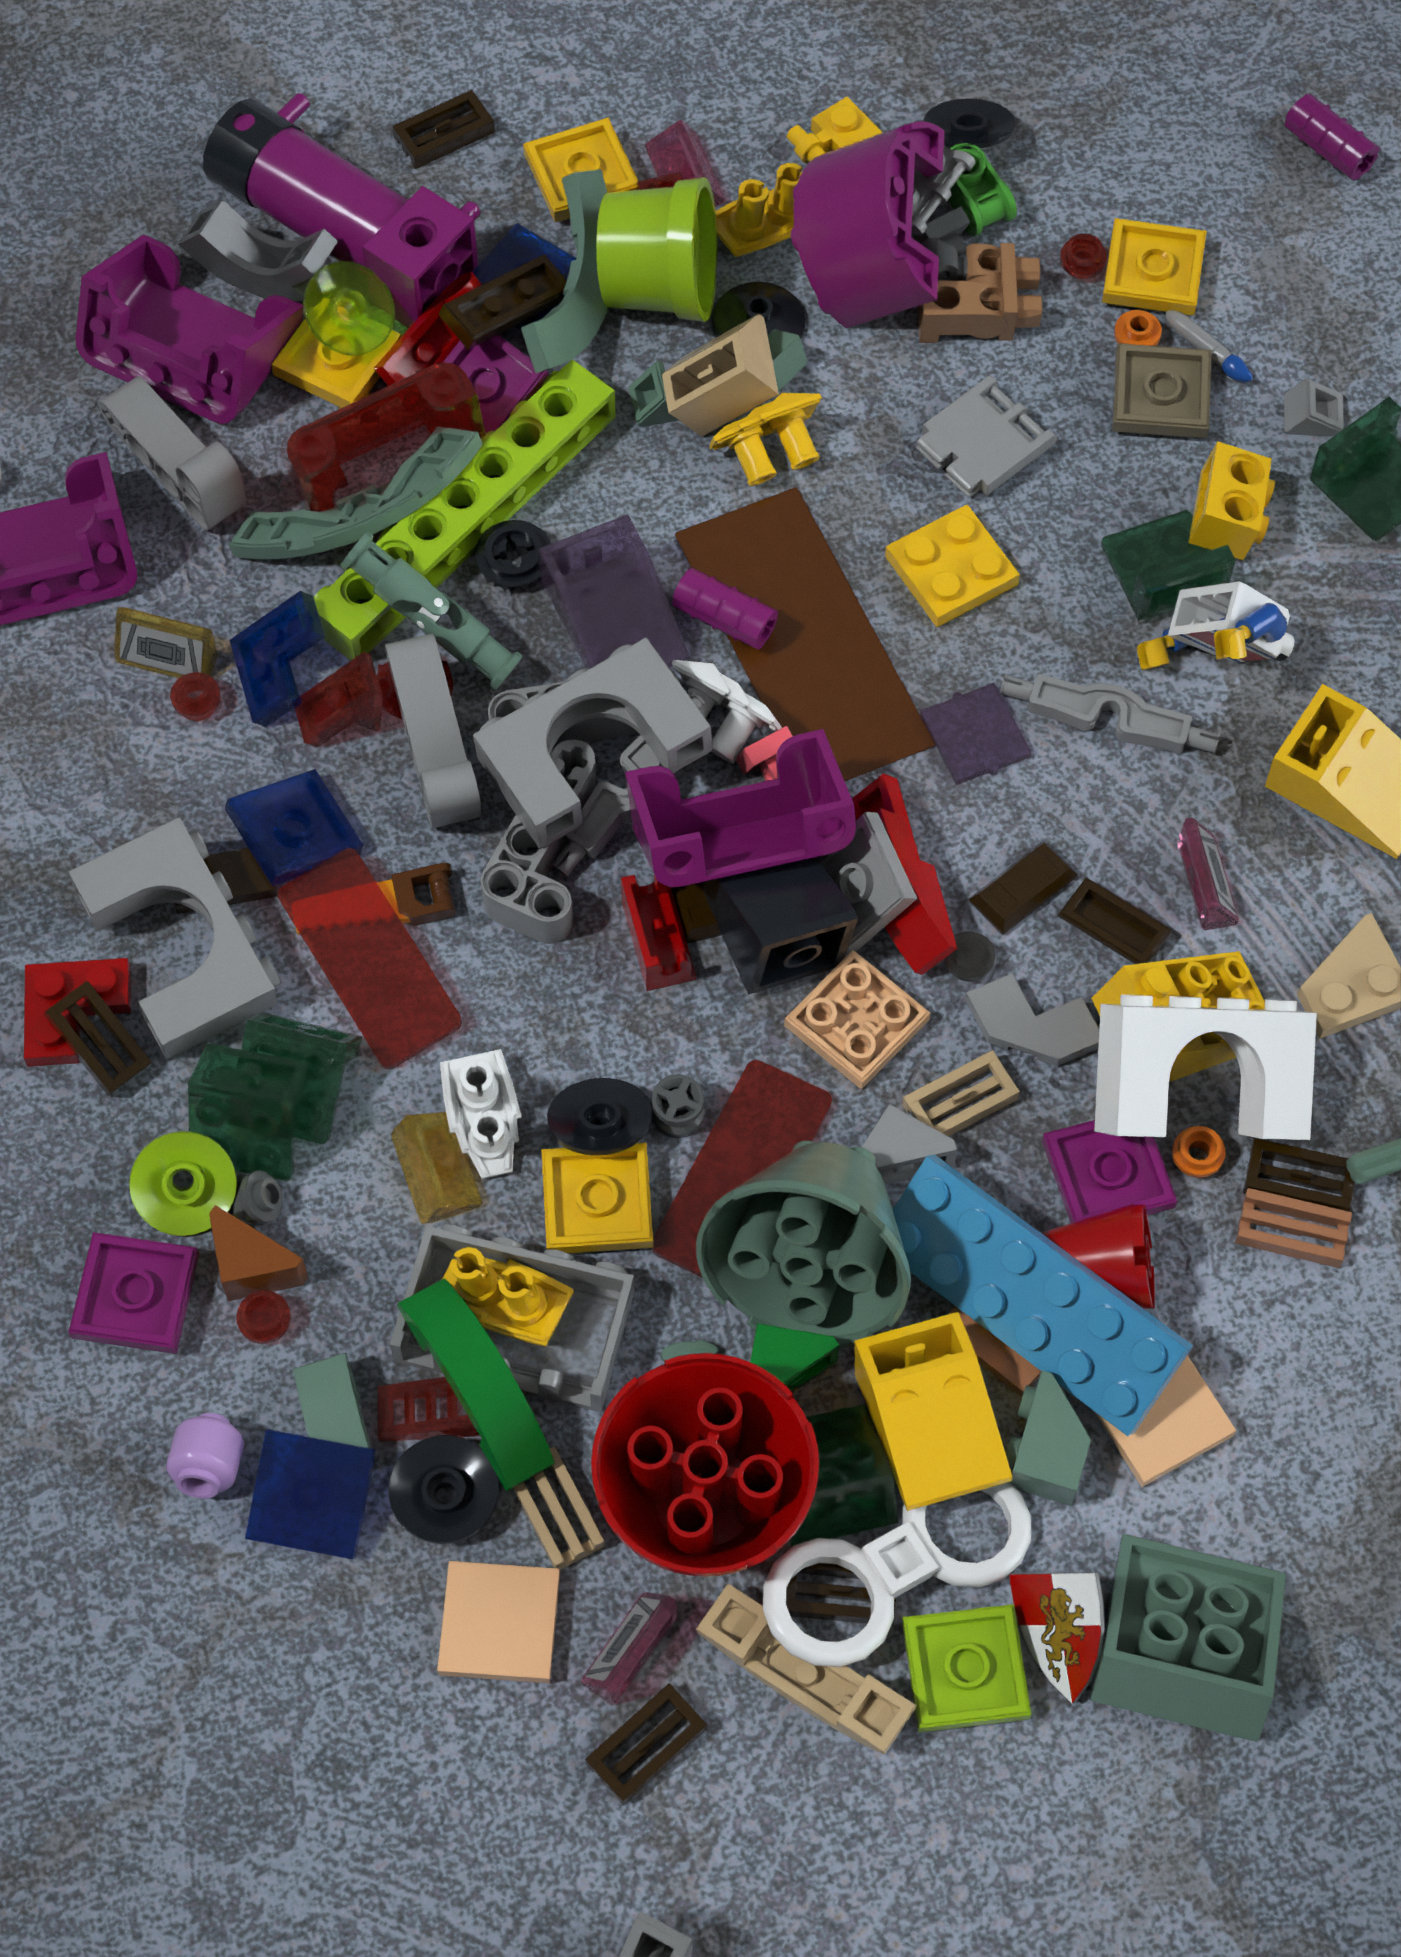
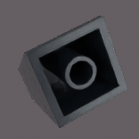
M816 857L705 881L703 892L718 923V928L748 994L833 969L845 958L858 916L853 906Z

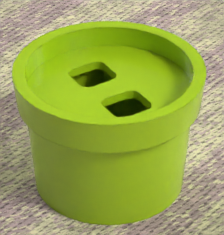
M707 178L679 180L675 183L674 187L604 194L598 215L596 254L600 292L607 308L675 313L678 319L702 322L709 320L716 291L718 242L714 198Z

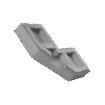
M1013 973L966 992L965 1001L985 1039L990 1044L1005 1049L1011 1047L1038 1056L1037 1060L1054 1066L1074 1060L1097 1050L1099 1047V1027L1082 997L1035 1016Z

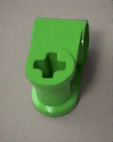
M962 143L950 149L967 152L975 159L976 163L970 171L964 170L951 187L950 192L952 195L948 201L953 209L962 207L970 221L965 230L970 236L974 237L982 233L983 227L1002 219L1006 222L1015 219L1017 208L1012 192L1006 183L1000 179L984 152L975 145H965L968 143ZM970 146L972 149H962V147Z

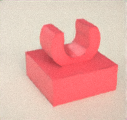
M787 726L749 745L737 755L736 762L744 775L760 767L765 781L778 779L776 766L777 750L783 742L793 737Z

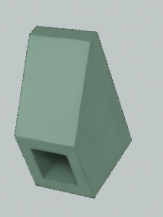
M1041 1370L1037 1388L1029 1385L1025 1386L1017 1414L1018 1417L1027 1419L1023 1437L1011 1435L1006 1452L1009 1467L1013 1470L1010 1483L1020 1491L1072 1506L1091 1438L1053 1374Z

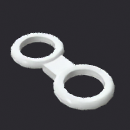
M1010 1482L980 1490L990 1495L1002 1508L1008 1522V1540L1005 1547L996 1556L978 1563L957 1561L943 1554L931 1541L925 1526V1510L927 1506L907 1511L904 1504L902 1525L868 1543L862 1549L844 1540L816 1538L794 1545L773 1563L763 1584V1613L772 1635L789 1654L814 1666L842 1667L864 1660L884 1642L894 1620V1598L934 1576L953 1586L980 1588L1004 1580L1022 1563L1031 1543V1515L1021 1492ZM818 1563L838 1564L852 1571L865 1584L871 1599V1617L867 1626L856 1636L839 1642L820 1641L805 1634L792 1621L786 1606V1588L791 1578L803 1568Z

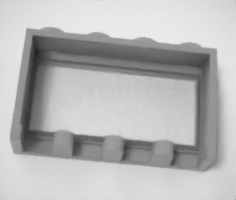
M443 1225L441 1229L426 1226L404 1299L442 1280L451 1260L456 1259L454 1257L455 1252L466 1247L476 1248L481 1251L484 1258L507 1263L511 1259L574 1289V1293L547 1347L510 1338L487 1329L485 1331L498 1349L523 1394L602 1413L632 1299L635 1295L634 1275L627 1274L623 1267L609 1262H598L595 1266L576 1262L573 1256L559 1250L548 1249L544 1251V1254L523 1249V1245L519 1242L505 1237H495L492 1241L472 1237L468 1230L455 1225ZM399 1312L390 1342L394 1362L442 1373L429 1349L425 1352L422 1350L401 1312Z

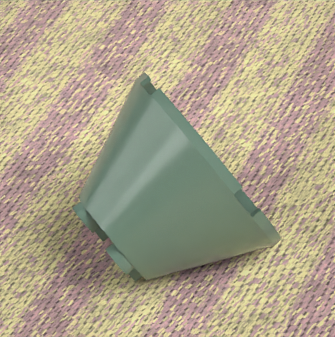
M801 1141L794 1146L791 1153L716 1201L703 1219L696 1242V1257L701 1275L715 1298L722 1305L726 1304L728 1300L733 1306L748 1316L747 1325L756 1330L758 1323L833 1336L839 1343V1349L855 1346L854 1340L872 1336L873 1333L887 1325L892 1327L898 1321L907 1303L911 1287V1274L884 1180L875 1167V1156L862 1147L849 1148L835 1143Z

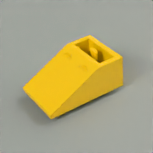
M1322 684L1274 756L1265 787L1393 858L1398 859L1401 854V739L1367 707Z
M1240 951L1124 965L1091 998L1099 1016L1100 1005L1120 1004L1121 994L1153 996V1006H1169V996L1201 997V1007L1217 1008V998L1249 999V1009H1264L1265 1001ZM1214 1032L1202 1034L1187 1043L1179 1052L1171 1068L1169 1081H1174L1236 1058V1055L1229 1044Z
M959 1312L854 1340L855 1377L907 1511L1012 1481L1011 1470L979 1362Z

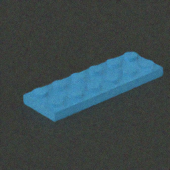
M935 1154L926 1156L893 1208L894 1217L912 1274L1039 1370L1052 1373L1060 1386L1126 1436L1136 1432L1193 1347L1192 1344Z

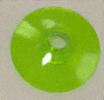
M334 262L321 268L310 279L305 289L303 309L306 321L315 337L329 349L344 355H363L378 348L390 335L395 320L393 298L386 284L371 269L354 262ZM337 307L346 308L350 319H343L339 315Z

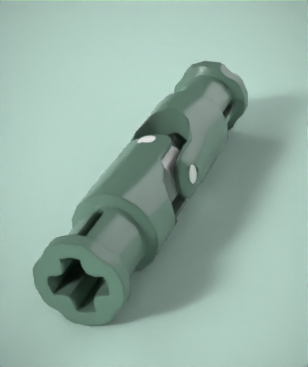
M367 531L345 557L340 566L345 570L353 569L374 586L373 592L400 614L410 618L426 635L434 633L436 642L462 664L469 662L491 680L490 686L497 690L523 655L518 651L511 653L489 635L490 629L448 595L433 587L429 580L402 558L395 560L372 541L373 535ZM445 613L448 614L455 629L437 625L439 617Z

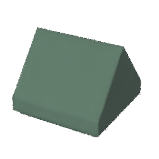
M774 329L768 335L779 392L808 361L799 335Z
M658 360L628 387L638 426L646 427L679 421L668 413L662 374L666 370L663 362Z

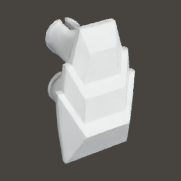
M682 660L672 661V668L685 681V685L689 688L688 690L693 691L694 695L697 694L704 700L705 704L699 710L705 719L714 704L722 705L730 711L712 739L711 752L721 759L734 764L737 755L755 727L761 728L763 725L773 731L782 728L765 704L746 694L737 682L721 674L714 664Z
M501 1049L440 1062L443 1098L450 1134H456L462 1154L469 1155L481 1179L512 1173L514 1143L519 1142L517 1119H521L522 1116L513 1082Z

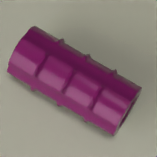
M1310 93L1297 100L1286 115L1284 127L1296 135L1301 143H1306L1315 150L1317 156L1325 158L1333 165L1334 169H1339L1353 181L1358 180L1368 172L1378 157L1379 147L1365 137L1363 131L1355 129L1347 122L1346 118H1341L1331 110L1329 105L1323 104Z
M692 567L680 579L673 594V607L691 615L693 620L698 619L712 626L713 630H720L730 635L734 641H741L757 650L761 649L769 639L777 622L778 611L759 602L757 597L751 598L738 591L736 587H730L718 581L715 576L710 577Z

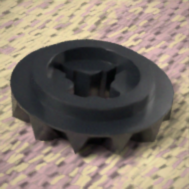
M508 520L497 523L488 528L477 542L475 549L477 569L484 575L487 584L491 582L499 584L504 591L509 587L517 586L526 590L530 583L536 580L542 582L545 572L549 567H552L551 542L545 532L532 523L521 520ZM508 544L512 545L513 550H516L518 555H522L520 567H516L510 559H507Z

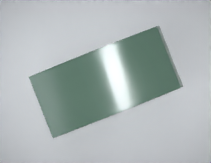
M347 1352L294 1368L300 1405L320 1478L373 1462L375 1456L359 1407L362 1405V1401Z

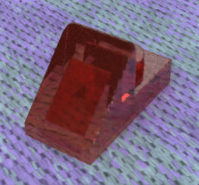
M361 653L293 701L304 743L318 748L353 723L373 731L380 730L383 695L371 654Z

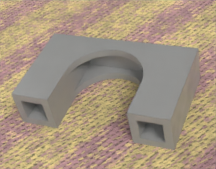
M647 638L633 645L626 644L619 647L607 660L591 669L584 668L576 671L567 679L566 683L548 693L541 692L535 694L524 703L523 707L505 717H495L489 720L478 732L473 734L477 759L539 849L583 825L580 800L550 758L558 738L573 725L593 718H609L624 722L643 737L663 767L670 769L673 773L712 751L710 724Z
M180 817L68 871L73 888L96 931L143 908L160 903H177L187 906L201 914L214 931L213 944L204 963L186 978L138 1001L143 1018L166 1060L277 1005L274 987L280 984L279 977L268 957L266 956L259 960L250 944L257 941L245 915L242 913L235 917L227 901L233 899V896L220 871L211 874L203 859L210 855L197 829L188 832Z

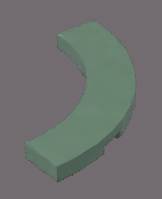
M601 169L574 172L562 178L570 213L572 238L577 248V258L571 262L568 279L563 291L565 297L559 306L553 308L541 320L521 327L536 374L560 366L581 353L597 334L607 312V307L603 302L599 287L596 254L599 209L604 194L608 193Z
M437 426L427 441L398 467L399 470L393 479L379 488L372 484L352 495L337 500V507L321 512L308 511V509L287 512L251 511L228 546L234 557L283 559L320 553L360 540L367 531L373 535L397 523L439 494L470 463L483 445L478 432Z

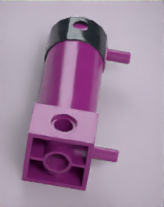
M297 93L277 113L251 98L239 101L228 109L216 123L207 140L203 154V170L207 178L249 206L260 209L303 238L322 229L329 232L338 241L329 255L367 279L370 303L405 327L410 328L427 307L456 278L467 272H473L477 278L480 276L474 221L480 216L481 212L476 203L467 201L459 209L424 186L409 200L315 141L306 135L303 129L293 124L310 107L309 99L302 93Z

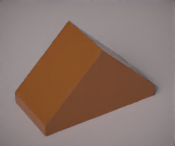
M215 1205L210 1211L209 1216L220 1279L228 1301L303 1286L309 1278L303 1258Z

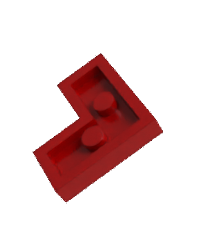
M128 958L25 965L24 1060L27 1067L79 1063L78 1057L48 1021L44 1013L87 980L114 1014L131 1013V965ZM84 998L76 1002L86 1016L96 1015ZM65 1010L61 1013L62 1016L80 1037V1026L69 1012Z

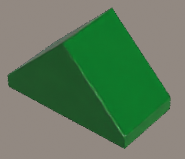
M757 1323L750 1362L774 1375L791 1392H794L838 1362L839 1343L833 1336Z

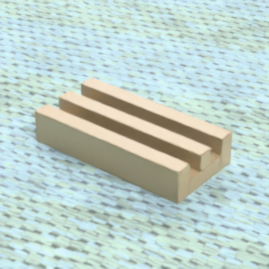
M991 1050L904 1096L902 1105L906 1112H910L914 1118L949 1137L1017 1101L1020 1091L994 1051ZM989 1070L993 1073L992 1077L961 1091L927 1111H924L921 1107ZM999 1087H1002L1003 1090L987 1097L986 1099L968 1107L967 1109L951 1116L950 1118L936 1125L932 1124V1122L950 1114L951 1112L986 1095L987 1093Z
M554 1446L550 1448L555 1461L554 1466L551 1468L589 1540L582 1544L580 1543L544 1472L534 1476L533 1479L570 1550L562 1554L560 1553L525 1483L516 1486L513 1490L553 1568L562 1569L604 1548L605 1543Z

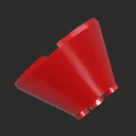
M712 1353L688 1354L664 1360L663 1365L648 1371L637 1379L636 1377L631 1379L615 1395L606 1408L595 1433L591 1458L592 1480L599 1507L607 1523L619 1539L634 1553L660 1568L675 1573L703 1577L721 1576L736 1573L763 1562L781 1549L797 1532L811 1508L816 1492L819 1472L818 1446L811 1422L809 1423L803 1410L793 1398V1393L774 1375L749 1361L733 1356Z

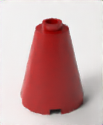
M1145 1204L1126 1205L1042 1232L1044 1236L1143 1309L1155 1308L1154 1266H1151L1150 1255L1152 1241Z

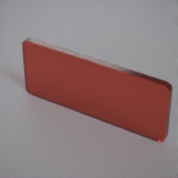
M348 848L283 885L278 890L277 896L280 903L383 1068L394 1069L460 1029L462 1019L459 1012L356 850Z
M760 1060L750 1061L654 1235V1248H651L653 1254L703 1278L696 1257V1242L700 1226L708 1210L722 1196L791 1153L798 1142H813L831 1108L832 1097L830 1093Z

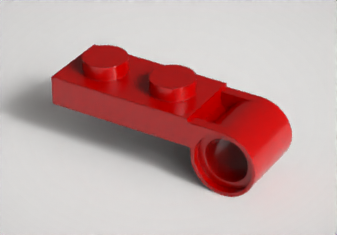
M473 272L464 273L451 282L374 367L375 371L402 403L413 402L426 383L460 341L438 314L444 304L483 285Z

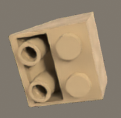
M757 314L686 354L662 374L669 414L702 437L779 394L763 316Z

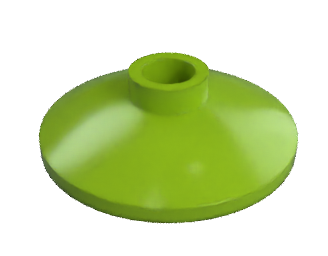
M191 1131L167 1133L148 1143L136 1157L129 1181L133 1205L143 1220L153 1228L175 1236H190L210 1229V1211L216 1205L228 1212L233 1204L237 1187L233 1162L223 1147L210 1137ZM179 1171H187L193 1176V1182L188 1187H178L173 1182L174 1175Z

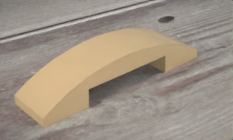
M730 1584L726 1585L696 1628L702 1637L723 1654L787 1700L830 1727L883 1755L886 1754L916 1709L914 1703L869 1674L864 1678L846 1665L842 1667L814 1666L789 1654L772 1635L763 1613V1606Z

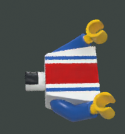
M1240 581L1180 590L1170 628L1163 631V637L1138 644L1137 654L1140 667L1143 670L1169 664L1166 648L1172 652H1177L1188 645L1216 655L1217 660L1224 658L1232 662L1264 659L1283 661L1291 654L1295 642L1294 637L1286 632L1290 617L1289 611Z

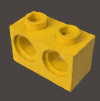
M1217 441L1200 473L1188 543L1240 560H1244L1253 543L1261 544L1269 524V517L1263 515V512L1270 502L1275 487V480L1269 479L1272 458Z

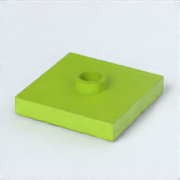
M1014 1604L902 1618L913 1702L916 1705L915 1716L918 1733L1029 1720L1031 1718Z

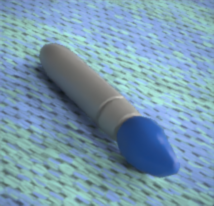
M1176 310L1166 312L1167 322L1178 334L1197 349L1212 350L1211 360L1221 366L1228 377L1242 383L1251 382L1253 376L1239 356L1233 355L1226 347L1185 314Z

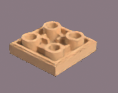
M852 950L785 1018L784 1026L862 1090L930 1020V1012L857 952Z

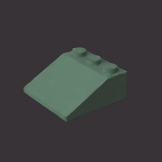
M1122 1534L1104 1621L1105 1631L1101 1657L1095 1670L1090 1701L1258 1742L1274 1696L1286 1573Z

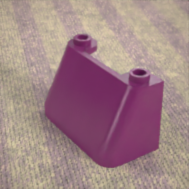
M144 234L84 274L81 278L75 340L78 352L85 362L125 382L140 376L161 398L220 424L229 423L245 410L271 373V364L302 322L304 305L283 296L272 295L265 298L258 304L255 318L180 285L181 268L175 252L166 244Z
M107 452L80 458L67 468L65 473L67 497L0 512V625L118 597L128 593L134 587L137 580V569Z

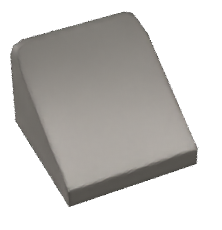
M1305 378L1284 395L1285 432L1294 435L1340 437L1344 434L1343 394Z

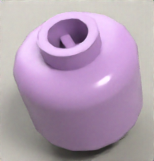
M204 1413L200 1416L188 1418L180 1423L175 1430L166 1464V1470L170 1478L175 1482L177 1489L190 1497L208 1499L233 1486L244 1449L242 1435L230 1424L227 1418L216 1413Z

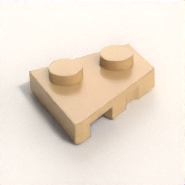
M1372 913L1365 915L1299 989L1297 996L1305 1012L1317 1013L1316 1033L1319 1039L1401 1009V967Z

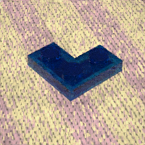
M302 591L297 592L229 640L251 719L257 725L267 727L301 704L290 661L325 638L314 597Z

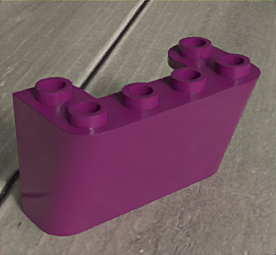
M820 729L798 734L788 738L781 744L776 754L778 779L681 799L676 776L668 768L649 766L626 771L625 776L633 831L656 879L663 885L670 887L686 886L831 854L849 845L856 831L854 803L824 730Z

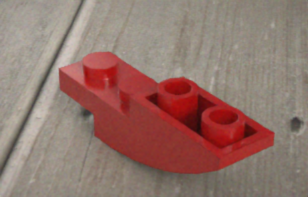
M883 773L852 798L855 809V821L865 812L879 814L916 894L917 899L886 925L885 929L912 970L919 975H923L957 950V945L935 867L919 858L898 779Z

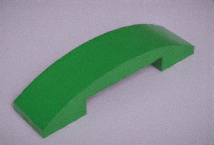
M444 1278L398 1302L397 1307L422 1350L425 1352L429 1349L482 1438L479 1446L505 1490L508 1492L554 1466L555 1461L549 1446L514 1376L481 1323L452 1285Z

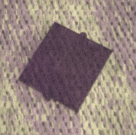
M995 683L963 695L955 692L952 699L920 710V716L956 785L987 773L997 775L1000 768L1031 757V750Z

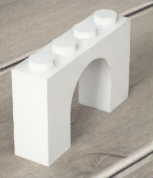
M1121 994L1120 1004H1101L1094 1131L1115 1136L1166 1137L1169 1077L1173 1063L1187 1043L1202 1034L1214 1032L1232 1048L1240 1067L1241 1087L1238 1134L1261 1139L1310 1140L1317 1013L1296 1011L1297 1001L1265 999L1264 1009H1249V999L1217 998V1008L1201 1007V997L1169 996V1006H1153V996Z

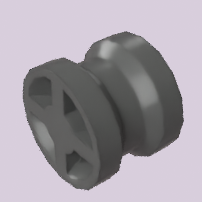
M681 1074L669 1075L660 1080L654 1087L652 1094V1116L655 1126L661 1133L672 1138H684L692 1135L702 1125L704 1118V1095L702 1088L697 1081ZM683 1109H687V1110H688V1112H683V1113L677 1114V1116H675L676 1113H677V1111H681V1110H683Z

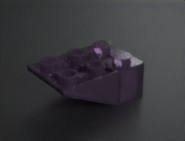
M628 514L538 549L541 582L586 668L591 669L607 660L619 647L626 644L633 645L644 638L649 640L668 668L672 667L671 663L673 660H689V653L650 555Z

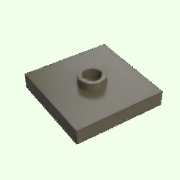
M1117 343L1112 431L1207 438L1210 418L1212 350Z

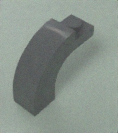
M222 199L199 212L178 245L200 265L232 286L264 299L268 296L279 295L296 302L306 299L317 280L331 264V259L328 256L338 241L325 229L297 241H285L274 238L253 227Z

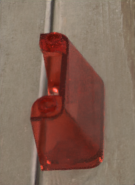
M442 362L422 368L293 429L282 440L280 452L285 468L308 511L321 512L334 508V497L337 490L348 486L347 479L340 467L341 464L423 425L429 435L433 433L437 426L478 432L481 439L486 434L478 396L467 374L461 367L453 363Z

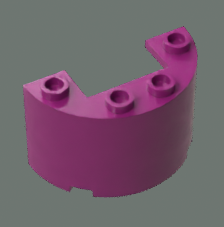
M924 121L912 122L821 154L807 164L799 178L798 184L793 189L794 227L791 230L792 244L799 252L806 276L817 296L821 310L825 314H830L845 328L937 300L939 257L911 238L914 168L927 178L943 172L944 130L932 123Z

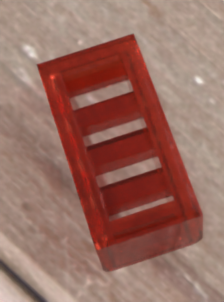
M445 1377L377 1386L379 1442L419 1440L439 1435L457 1437L480 1436L468 1415L459 1416L458 1398ZM447 1397V1418L437 1419V1398ZM426 1398V1421L416 1422L415 1399ZM404 1399L405 1424L394 1425V1400Z

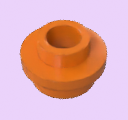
M1131 310L1122 314L1117 319L1114 329L1115 339L1117 343L1157 346L1162 333L1159 320L1151 313L1143 310Z
M1205 1126L1186 1128L1178 1134L1172 1147V1156L1176 1166L1183 1173L1196 1178H1204L1216 1173L1221 1168L1226 1155L1225 1145L1221 1137L1214 1130ZM1201 1148L1206 1152L1207 1158L1197 1160L1190 1155L1189 1150Z

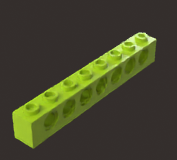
M571 359L560 371L555 370L551 372L544 380L541 388L528 401L523 400L519 402L512 410L509 419L496 431H489L482 437L483 445L450 484L422 507L401 519L398 523L385 528L375 544L395 560L402 558L429 580L433 587L437 588L475 552L479 538L488 528L497 523L508 521L616 418L615 390ZM522 445H533L530 447H521ZM491 475H501L500 477H497V478H490V477H489V476H491ZM462 505L469 506V507L464 508V509H457V508H456V507L462 506ZM428 536L436 537L432 540H423V538ZM350 568L345 570V573L331 586L321 588L315 594L311 605L308 607L313 631L357 665L406 616L400 614L373 592L374 586ZM360 599H370V601L366 603H354Z

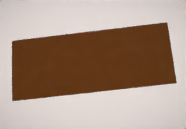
M798 488L789 489L675 533V537L692 568L710 577L715 576L718 581L730 587H736L738 591L751 598L757 597L759 602L778 611L775 627L769 639L759 650L741 641H734L733 637L728 634L726 635L761 703L768 707L782 728L787 726L792 736L820 729L824 730L844 781L935 746V742Z

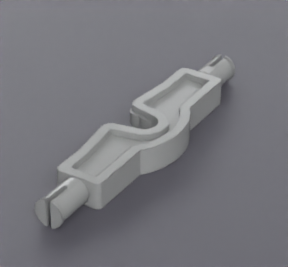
M1005 674L1000 689V695L1003 694L1029 701L1028 711L1030 713L1055 719L1082 731L1093 729L1103 711H1113L1118 716L1115 735L1122 742L1156 747L1177 754H1181L1186 745L1215 754L1220 738V733L1217 734L1192 727V717L1190 715L1147 704L1136 693L1114 684L1096 683L1082 686L1038 674L1035 683Z
M690 690L686 692L698 709L704 706L705 702L700 696L694 695L693 691ZM641 735L637 737L620 757V764L625 771L649 766L663 767ZM607 781L597 784L582 808L583 825L565 835L569 843L551 864L559 874L562 873L564 877L568 878L585 854L591 858L597 857L624 821L631 819L627 789L620 788Z

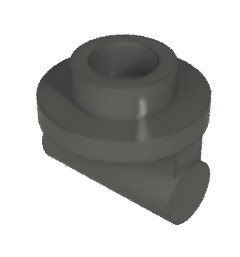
M260 1170L249 1174L237 1175L234 1217L252 1228H255L256 1225L276 1220L281 1213L283 1194L274 1178L267 1172Z

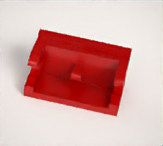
M630 875L621 877L622 905L646 991L696 980L695 969L671 887L660 883L655 875L653 883L639 886L636 876Z

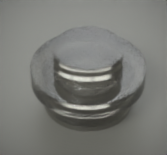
M972 931L954 935L957 950L944 959L948 971L956 978L967 982L985 977L992 970L995 962V949L990 940L984 935Z

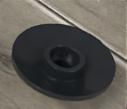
M981 99L946 101L931 108L924 117V122L932 123L944 130V145L949 147L962 143H968L965 145H975L980 149L991 147L1007 140L1015 129V118L1007 108ZM970 146L962 147V149H972Z
M749 282L738 285L727 291L714 307L712 329L715 338L757 315L753 312H763L760 315L765 319L767 335L776 329L799 335L801 339L804 333L805 315L800 302L791 292L776 284Z
M612 1078L588 1079L570 1085L552 1100L547 1113L548 1128L552 1137L560 1145L573 1152L596 1156L614 1154L632 1147L647 1134L652 1124V1106L645 1093L633 1084Z
M433 1436L412 1445L398 1459L389 1480V1501L397 1521L414 1537L435 1544L456 1543L477 1533L491 1518L499 1497L498 1476L482 1449L475 1443L457 1436ZM443 1487H450L456 1492L453 1500L448 1503H441L435 1499L436 1492Z

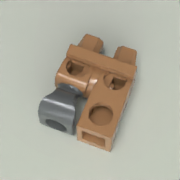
M929 238L921 244L939 257L938 274L946 271L948 281L938 280L937 300L918 306L919 343H938L939 335H971L982 339L998 336V340L1012 341L1015 328L1040 326L1042 316L1041 295H1017V289L1038 290L1040 281L1039 258L1016 257L1015 243H1001L1000 248L990 244H970L966 247L963 257H958L957 250L954 247L949 246L938 238Z

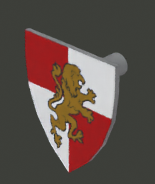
M1099 1572L1009 1574L1012 1598L1019 1627L1033 1658L1048 1680L1072 1704L1076 1703L1092 1681L1101 1657L1105 1631L1104 1609L1108 1606L1109 1599L1107 1593L1101 1588Z

